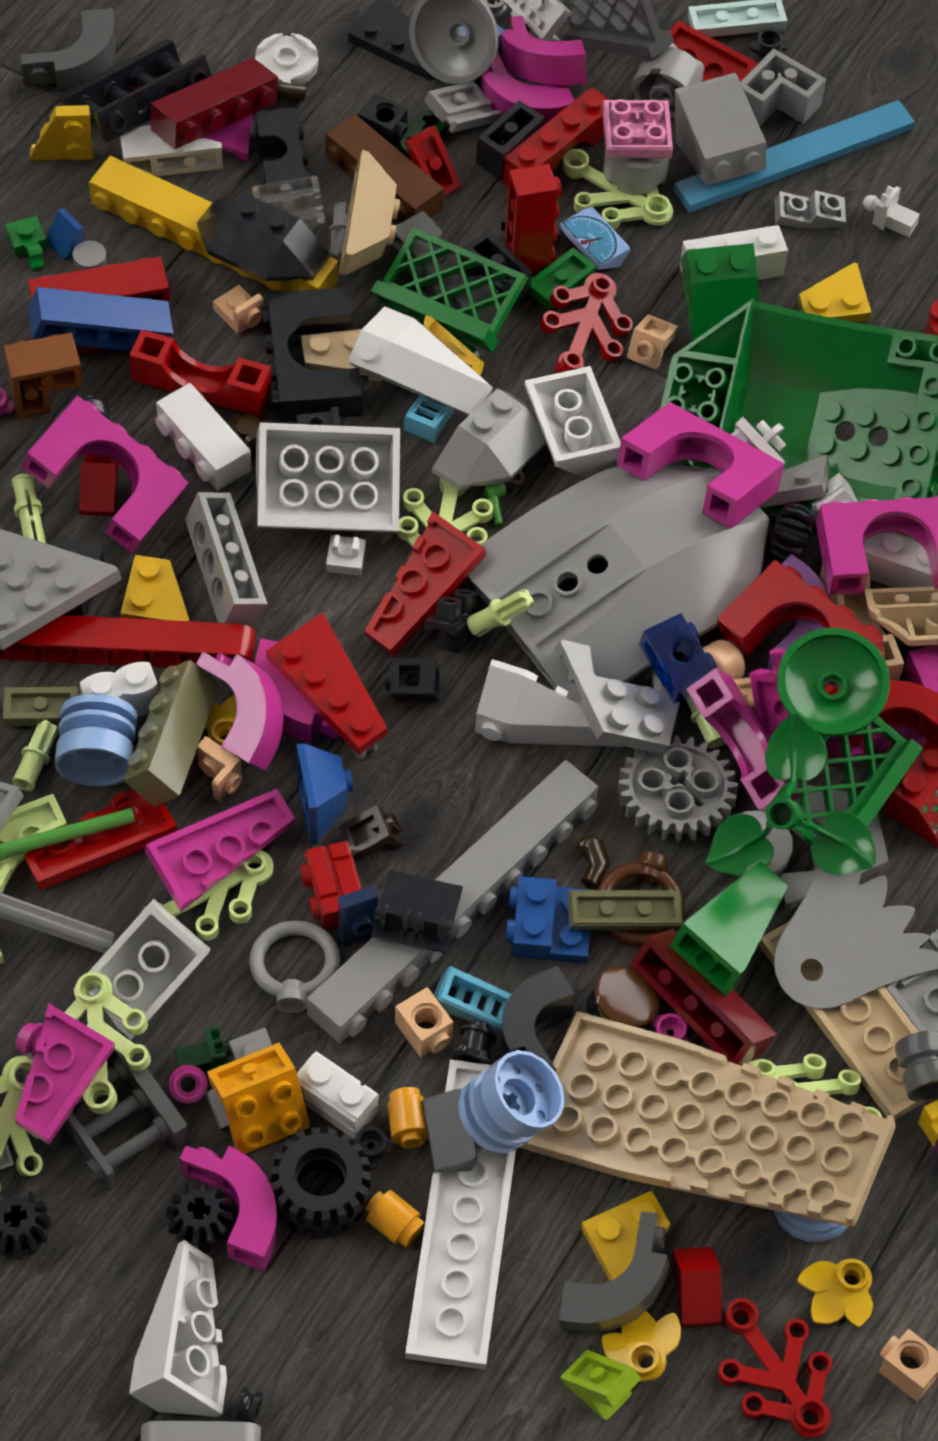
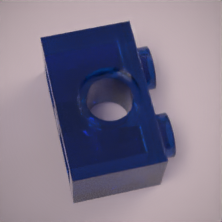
M682 613L644 630L639 641V645L673 704L690 697L686 688L717 668L712 655L709 652L705 653L698 642L700 638L696 627L692 622H687ZM682 652L688 657L689 661H677L673 653Z

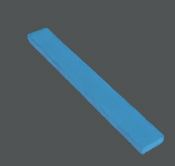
M897 100L767 148L766 169L707 186L697 174L675 182L673 190L688 213L911 131L914 129L915 121L901 102Z

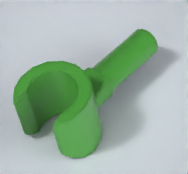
M501 482L485 485L483 496L493 504L495 526H502L503 521L498 498L506 496L505 484Z

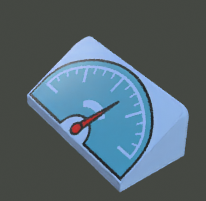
M593 207L582 210L559 225L561 231L583 255L597 266V270L620 267L630 251V247Z

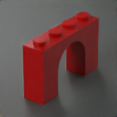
M776 560L717 618L721 636L734 644L747 656L777 626L796 619L811 620L822 625L824 628H842L856 632L872 642L883 657L886 656L883 636L875 627L869 624L864 626L856 620V616L848 607L844 605L837 606L830 601L829 596L822 588L817 585L811 587L803 581V577L792 566L784 567ZM833 685L825 687V691L830 695L838 693V689Z

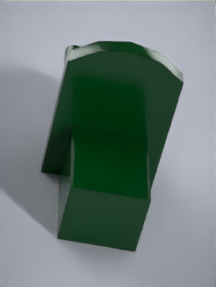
M208 1026L203 1027L204 1042L175 1049L178 1067L194 1065L203 1072L227 1064L226 1057L232 1056L228 1042L236 1038H228V1041L223 1042L222 1038H220L218 1026L211 1028Z

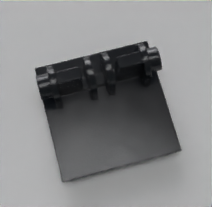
M389 870L380 905L377 904L375 924L371 937L446 954L463 886Z

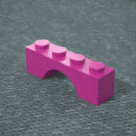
M715 668L686 689L703 718L719 733L733 753L741 770L742 777L740 780L758 810L766 812L767 806L786 780H776L770 776L765 764V752L770 740L732 676ZM791 794V800H797L799 794Z

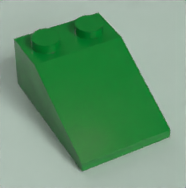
M754 243L688 249L681 257L691 342L751 299L759 302Z

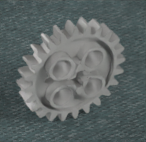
M675 735L673 743H670L663 754L634 749V757H626L625 768L620 769L618 782L620 806H626V817L636 816V827L644 824L648 825V835H651L656 830H660L661 840H665L669 833H674L677 842H680L682 834L686 833L692 841L696 840L697 831H701L705 836H710L711 826L718 829L722 820L730 817L731 809L735 808L738 783L734 782L735 771L728 770L730 761L728 759L719 761V750L708 753L707 742L696 747L694 746V738L690 737L686 744H682L678 735Z

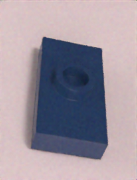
M373 886L337 898L338 936L343 947L370 938L375 924L374 916L378 904V895Z

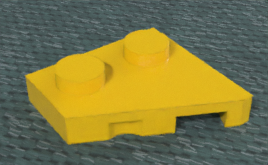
M89 105L56 106L50 115V121L42 127L40 138L36 145L32 144L30 147V161L93 159Z

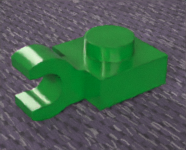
M34 216L5 224L6 234L15 256L26 254L32 271L45 268L41 256H43L42 249H46L48 246L38 217Z

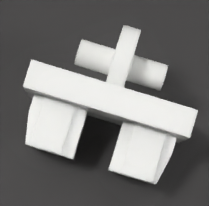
M744 417L735 423L734 432L731 435L785 464V461L769 445L772 444L779 452L786 447L784 441L779 437L785 429L780 423L771 429L762 420L756 428L764 435L763 437Z

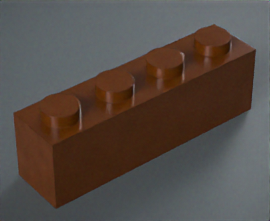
M353 114L326 133L325 153L328 160L333 165H338L343 169L352 181L354 180V173L362 150L369 151L396 183L395 199L400 200L396 218L399 221L403 222L421 211H424L431 219L443 210L444 188L356 114Z

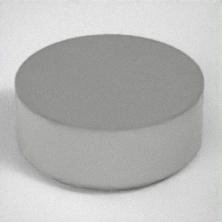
M83 241L76 245L73 250V263L77 270L103 267L107 263L106 250L102 244L96 241Z

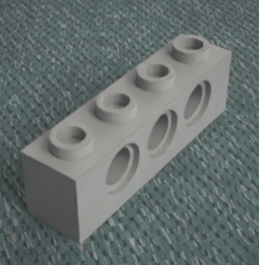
M198 492L187 513L185 522L218 623L244 624L254 629L267 606V601L231 493Z

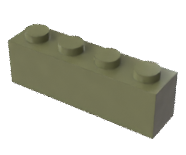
M190 659L177 666H169L159 678L160 686L156 696L149 705V715L139 731V741L134 753L128 760L129 767L123 780L154 807L180 796L220 686Z

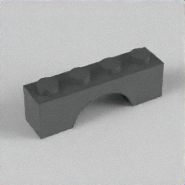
M424 211L396 225L393 244L389 245L394 259L413 227L443 240V231ZM421 240L416 242L411 251L413 259L430 253L428 243ZM433 260L416 266L419 279L436 273ZM439 263L441 271L445 270V268ZM454 274L444 278L447 291L464 285L463 278L460 275ZM478 275L467 277L470 283L485 276ZM439 280L424 286L429 291L431 297L442 293ZM489 284L472 290L475 303L493 297ZM467 292L450 299L453 309L459 310L470 306ZM492 305L479 310L480 320L491 324L497 314L496 306Z

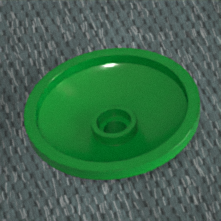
M823 628L803 635L788 648L779 666L777 689L781 703L789 716L791 714L800 715L819 735L845 736L864 729L879 716L889 695L890 675L881 652L867 638L847 629ZM833 685L838 689V693L830 695L825 691V687Z

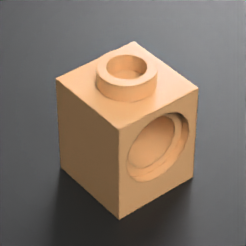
M428 987L395 1006V1024L420 1058L429 1052L437 1053L450 1043L453 1035V1020ZM421 1022H431L435 1026L430 1029H423L418 1024Z
M907 1329L900 1339L892 1336L879 1354L884 1359L878 1372L916 1402L921 1399L938 1378V1351L910 1329ZM910 1357L918 1363L919 1368L910 1369L905 1367L900 1358Z

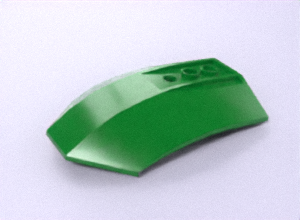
M751 299L672 355L660 409L671 402L729 434L734 432L735 423L742 417L762 437L764 435L756 428L762 420L771 429L780 423L785 429L779 437L784 441L786 447L779 452L772 444L769 445L785 461L783 470L827 455L830 464L828 480L840 473L852 487L858 502L869 499L882 501L898 500L904 497L916 499L933 498L936 496L938 491V335L840 320ZM844 423H852L855 426V435L848 441H841L837 437V430ZM878 430H887V442L882 446L872 445V435ZM682 460L685 466L717 469L702 461ZM819 498L792 503L807 506L808 509L812 510V503ZM785 504L762 507L761 510L768 516L778 518L780 510H782Z

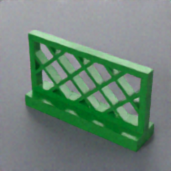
M413 227L383 281L377 280L371 289V293L381 305L415 318L424 323L426 315L431 316L452 335L493 353L499 342L496 335L528 278L521 272ZM421 240L428 243L430 253L413 259L411 251L416 242ZM450 253L456 255L458 265L441 271L438 258ZM433 260L436 273L419 279L416 266ZM478 265L484 267L487 276L469 283L466 270ZM411 269L414 278L413 282L403 286L394 283L400 272ZM461 272L464 285L447 291L444 278ZM506 277L515 280L509 291L497 295L494 285L495 281ZM439 280L442 293L431 298L425 297L422 287ZM489 284L493 297L475 303L472 290ZM467 292L470 306L459 310L453 309L450 299ZM495 305L497 314L492 323L488 324L481 321L478 311Z
M877 717L871 723L875 729H871L870 725H868L864 729L850 735H820L825 743L828 738L839 737L842 758L827 759L826 765L820 773L822 786L807 788L806 780L798 778V789H794L792 794H799L802 819L812 823L811 819L827 817L831 812H834L831 790L847 789L849 805L844 811L854 814L868 827L923 748L913 739L906 741L880 717ZM881 733L892 743L885 754L874 755L871 734ZM863 735L866 756L851 757L848 736ZM881 759L879 763L876 765L875 760ZM867 761L869 777L865 782L854 783L852 762ZM843 763L846 784H830L828 764ZM791 778L785 781L772 801L781 799V794L787 789ZM855 788H860V790L856 794ZM823 791L826 812L810 814L808 793ZM798 825L791 829L811 846L812 841L816 837L813 834V830L799 827Z

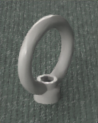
M285 921L268 928L256 939L250 952L249 966L256 983L265 992L277 997L276 1006L279 1010L285 1013H300L307 1008V997L339 969L340 952L333 937L322 927L306 921ZM292 935L305 936L314 940L321 946L325 954V964L318 976L306 983L297 979H287L282 983L275 980L269 975L264 964L265 954L274 942Z

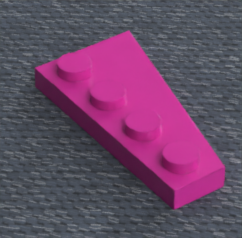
M274 789L146 844L145 853L179 911L182 912L293 825L295 817L278 789Z

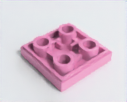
M603 100L602 111L606 157L672 158L673 145L669 101Z

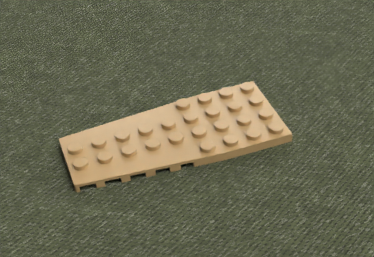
M577 1011L553 1061L557 1077L563 1088L564 1106L562 1114L554 1124L541 1133L534 1135L531 1140L519 1148L627 1180L854 1227L896 1125L894 1117L888 1115L887 1118L866 1112L865 1106L858 1103L844 1104L831 1099L827 1092L819 1089L811 1092L795 1086L794 1080L780 1076L778 1079L761 1073L760 1068L747 1063H743L742 1066L727 1061L725 1055L687 1041Z

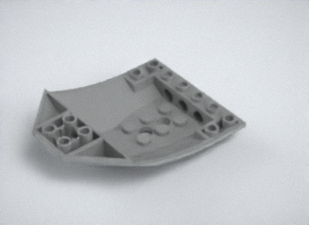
M666 465L644 481L616 466L598 472L567 488L481 544L486 550V557L466 579L487 606H490L492 600H503L521 589L529 591L534 601L533 605L512 617L510 624L504 627L555 689L559 686L567 690V696L579 704L582 699L576 684L569 683L567 675L570 672L564 659H558L555 654L554 648L560 639L590 646L593 671L596 676L617 679L627 683L665 656L718 626L717 618L761 574L769 518L758 507L730 529L703 514L707 485L722 474L719 469ZM594 558H604L608 562V567L604 572L594 574L588 570L589 562ZM573 578L577 580L578 584L575 589L567 592L559 589V585L564 579Z

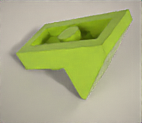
M586 1350L560 1376L562 1382L605 1420L609 1419L632 1394L631 1389L641 1380L633 1367Z

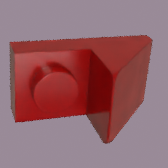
M436 126L428 127L404 141L413 163L444 188V196L462 186Z
M98 454L85 455V461L81 462L79 513L81 515L115 516L121 465L113 459Z

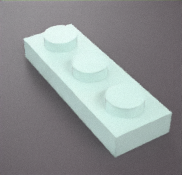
M750 0L688 7L687 16L690 27L709 37L756 33L767 28L786 30L787 18L782 0Z

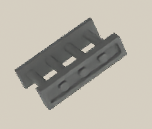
M103 1008L104 1022L122 1035ZM115 1050L110 1055L112 1061H110V1067L107 1068L108 1081L112 1084L118 1079L121 1082L127 1080L133 1088L131 1096L115 1105L111 1111L100 1114L83 1126L73 1112L70 1113L63 1123L88 1159L85 1165L92 1178L97 1183L102 1180L109 1191L116 1188L113 1168L159 1139L163 1141L169 1139L176 1150L189 1142L187 1123L146 1068L142 1071L132 1070L125 1057ZM29 1052L28 1054L24 1055V1056H28V1057L34 1059V1057H33V1055L31 1054V1052ZM137 1054L132 1058L133 1062L141 1061ZM23 1072V1077L26 1079V1074ZM83 1096L81 1097V1099L79 1100V1102H78L77 1104H79V1103H81L82 1101H84ZM138 1109L141 1111L148 1109L154 1118L152 1126L103 1156L91 1138Z

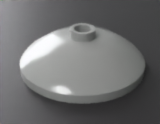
M420 0L413 10L409 26L411 46L418 62L430 75L446 83L462 84L477 79L488 70L497 53L498 29L490 8L483 0ZM462 26L466 29V36L461 32Z

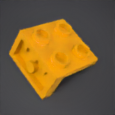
M280 1043L207 1071L210 1084L223 1104L235 1149L247 1154L310 1127L296 1068Z

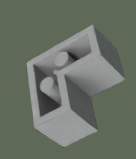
M773 48L740 83L760 127L776 109L804 124L822 105L826 78Z

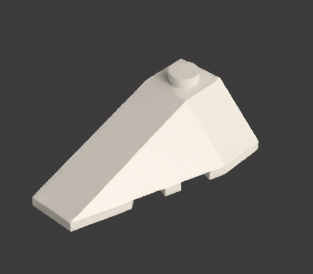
M385 306L361 330L348 359V362L355 368H359V371L468 415L490 396L493 389L490 384L415 318Z
M492 659L476 713V733L482 734L489 740H501L507 743L624 747L598 741L580 704L567 696V690L557 686L553 691L537 683L538 676L534 673Z
M185 1240L178 1243L135 1356L129 1394L158 1412L218 1417L223 1412L227 1375L226 1367L219 1365L217 1345L223 1343L221 1330L215 1329L213 1308L218 1305L213 1259Z

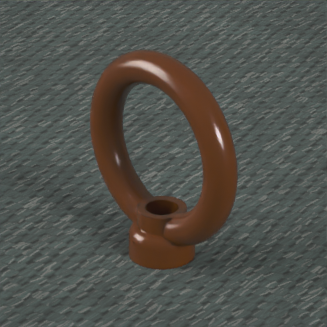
M652 851L641 852L638 862L627 863L613 869L599 885L598 890H614L622 881L638 877L645 883H658L664 890H680L682 919L684 917L685 901L682 890L673 876L666 871L669 864L668 859L659 853ZM667 930L606 931L625 944L642 947L649 936Z

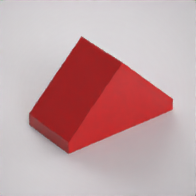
M713 1248L673 1249L672 1257L681 1328L721 1325V1268Z

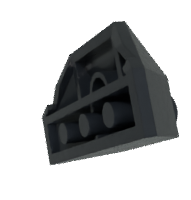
M244 192L214 200L197 222V228L208 255L265 281H290L303 278V280H313L330 257V253L301 218Z

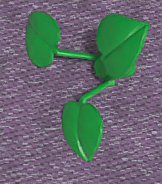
M791 714L783 720L773 732L766 748L765 764L770 776L776 780H787L790 778L791 780L785 792L781 794V799H776L768 805L766 809L767 822L765 830L762 831V826L758 819L751 815L735 814L726 818L715 832L712 846L706 859V864L709 867L726 874L744 875L760 861L768 866L774 857V847L765 837L771 834L773 828L792 829L797 825L819 833L812 841L811 853L815 863L823 871L834 875H847L870 869L875 865V843L869 829L860 818L849 812L834 811L826 817L824 825L821 827L803 820L801 807L797 802L791 800L790 796L797 786L798 778L802 780L816 778L824 769L828 755L822 737L800 715Z

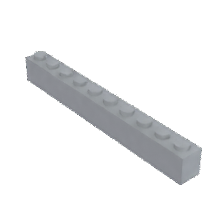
M567 760L562 762L436 879L437 881L463 886L449 942L454 937H462L478 914L489 912L497 902L498 896L505 889L510 890L511 886H516L519 883V876H523L524 871L531 865L533 867L539 865L546 857L548 849L555 842L562 843L572 832L573 826L581 818L583 820L588 819L596 810L599 786ZM371 938L307 997V1015L340 1044L349 1035L351 1037L356 1036L364 1028L367 1018L376 1010L378 1012L383 1011L392 1001L393 994L402 985L404 987L411 985L418 977L420 969L428 961L431 963L435 962L443 953Z

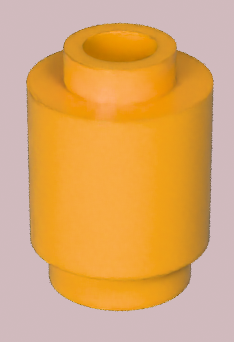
M415 1087L396 1089L389 1094L390 1100L387 1103L392 1141L407 1149L419 1147L428 1138L422 1107V1099L424 1097L420 1095V1090Z
M392 1190L387 1191L385 1194L381 1191L377 1192L365 1208L369 1212L366 1221L395 1245L400 1243L407 1248L425 1226V1222L419 1218L420 1213Z

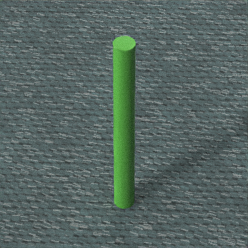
M131 808L1 843L0 859L134 823L133 811Z

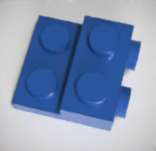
M519 876L518 887L511 886L509 908L516 909L515 920L508 919L506 942H513L512 957L587 964L590 930H569L567 893L569 890L587 889L556 887V879Z

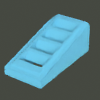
M420 395L404 417V431L435 443L455 409ZM428 406L430 408L438 410L439 413L429 410L426 407ZM423 414V415H425V416H428V417H430V418H433V420H429V419H427V418H424V417H422L421 415Z
M449 966L441 975L434 996L447 1014L471 1022H484L491 1026L492 1029L501 1031L504 1008L511 994ZM451 986L457 988L454 998L448 995ZM466 991L472 993L468 1004L462 1002ZM481 996L487 998L483 1010L477 1009ZM495 1001L502 1003L497 1017L491 1015Z

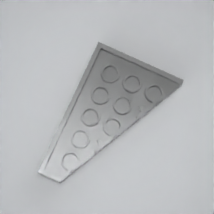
M0 529V649L7 648L122 580L119 569L114 565Z

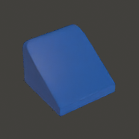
M61 208L58 210L48 232L47 244L62 259L68 260L73 257L72 253L75 246L84 241L83 227L65 209Z

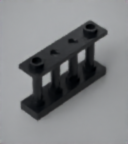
M166 39L62 93L60 97L64 106L89 105L90 119H96L103 141L108 143L151 120L152 102L212 75L204 55L186 64H182L174 41Z

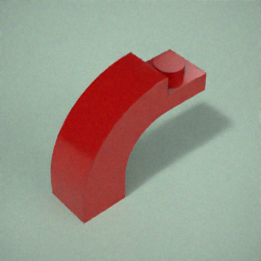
M890 680L889 695L878 717L889 726H901L912 729L927 740L929 739L938 745V693L916 683ZM863 735L848 736V741L853 747L857 748L864 741Z

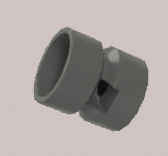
M927 1030L907 1035L900 1039L894 1047L899 1067L906 1068L902 1078L907 1096L915 1102L937 1100L938 1031Z

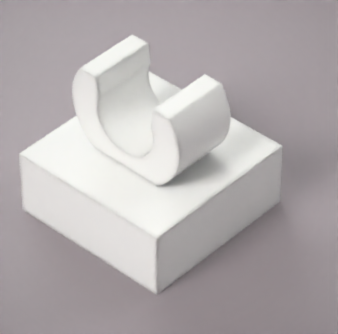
M331 535L326 572L361 576L366 539Z

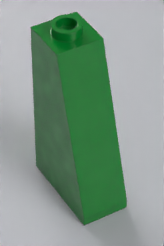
M760 861L687 919L680 927L670 947L725 996L729 995L745 971L789 885Z

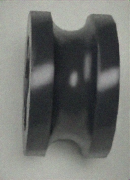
M242 1387L233 1410L232 1422L244 1421L255 1423L262 1405L264 1393L258 1391L256 1394H251L248 1387Z

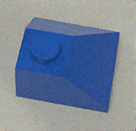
M304 743L297 744V782L309 843L314 845L318 844L346 809L347 792H353L352 776L350 770H343L340 756Z

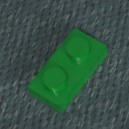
M571 248L532 278L531 296L545 308L551 310L554 306L550 303V295L555 287L565 286L568 289L580 287L589 275L596 273L597 266L575 248ZM557 295L559 299L564 300L563 296Z

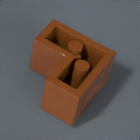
M72 333L55 334L45 338L18 341L14 344L4 345L9 387L17 420L51 413L49 392L83 386L81 365Z

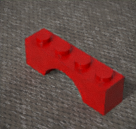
M593 87L588 89L504 157L502 183L508 187L509 170L549 164L553 173L562 157L575 145L581 142H585L590 147L596 145L604 138L603 100L610 99Z
M141 330L129 354L132 381L170 392H175L191 383L208 403L246 413L250 411L255 416L260 417L271 394V366L240 357L228 366L206 365L183 352L173 338L146 330Z

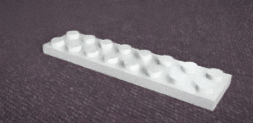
M450 1059L445 1092L463 1089L471 1079L478 1076L482 1071L487 1070L491 1065ZM475 1142L478 1159L472 1171L433 1173L405 1359L486 1370L516 1150L505 1154L496 1153L483 1148Z

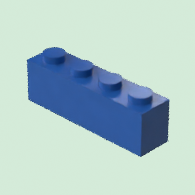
M37 287L28 307L32 340L55 334L72 333L75 345L131 351L141 330L170 338L173 335L168 301Z

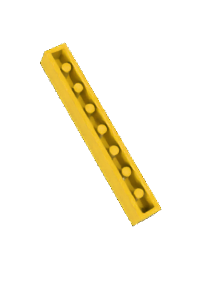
M109 156L89 181L91 204H94L100 210L109 211L130 224L139 225L158 237L169 239L186 250H192L207 257L216 264L227 266L244 277H250L265 284L272 290L290 292L334 288L338 283V260L329 257L313 280H303V278L290 281H265L208 255L198 231L197 222L212 202L115 157Z

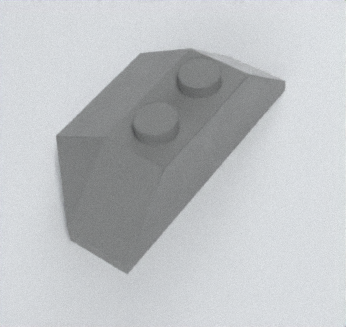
M497 388L457 427L434 464L432 473L458 490L470 489V486H485L510 481L547 444L534 409L512 394Z

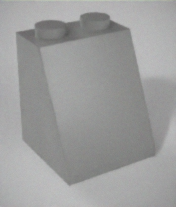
M735 73L675 89L676 143L706 186L766 169V141Z

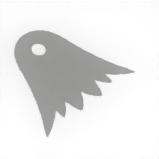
M820 868L818 869L805 898L784 929L774 955L775 974L779 984L794 1001L804 1006L818 1009L837 1007L882 986L913 975L938 969V952L920 948L930 936L924 933H903L914 915L915 908L907 905L883 908L887 893L886 876H879L859 885L861 871L847 875H834ZM815 959L820 962L823 968V974L820 979L809 981L803 977L801 965L805 960Z

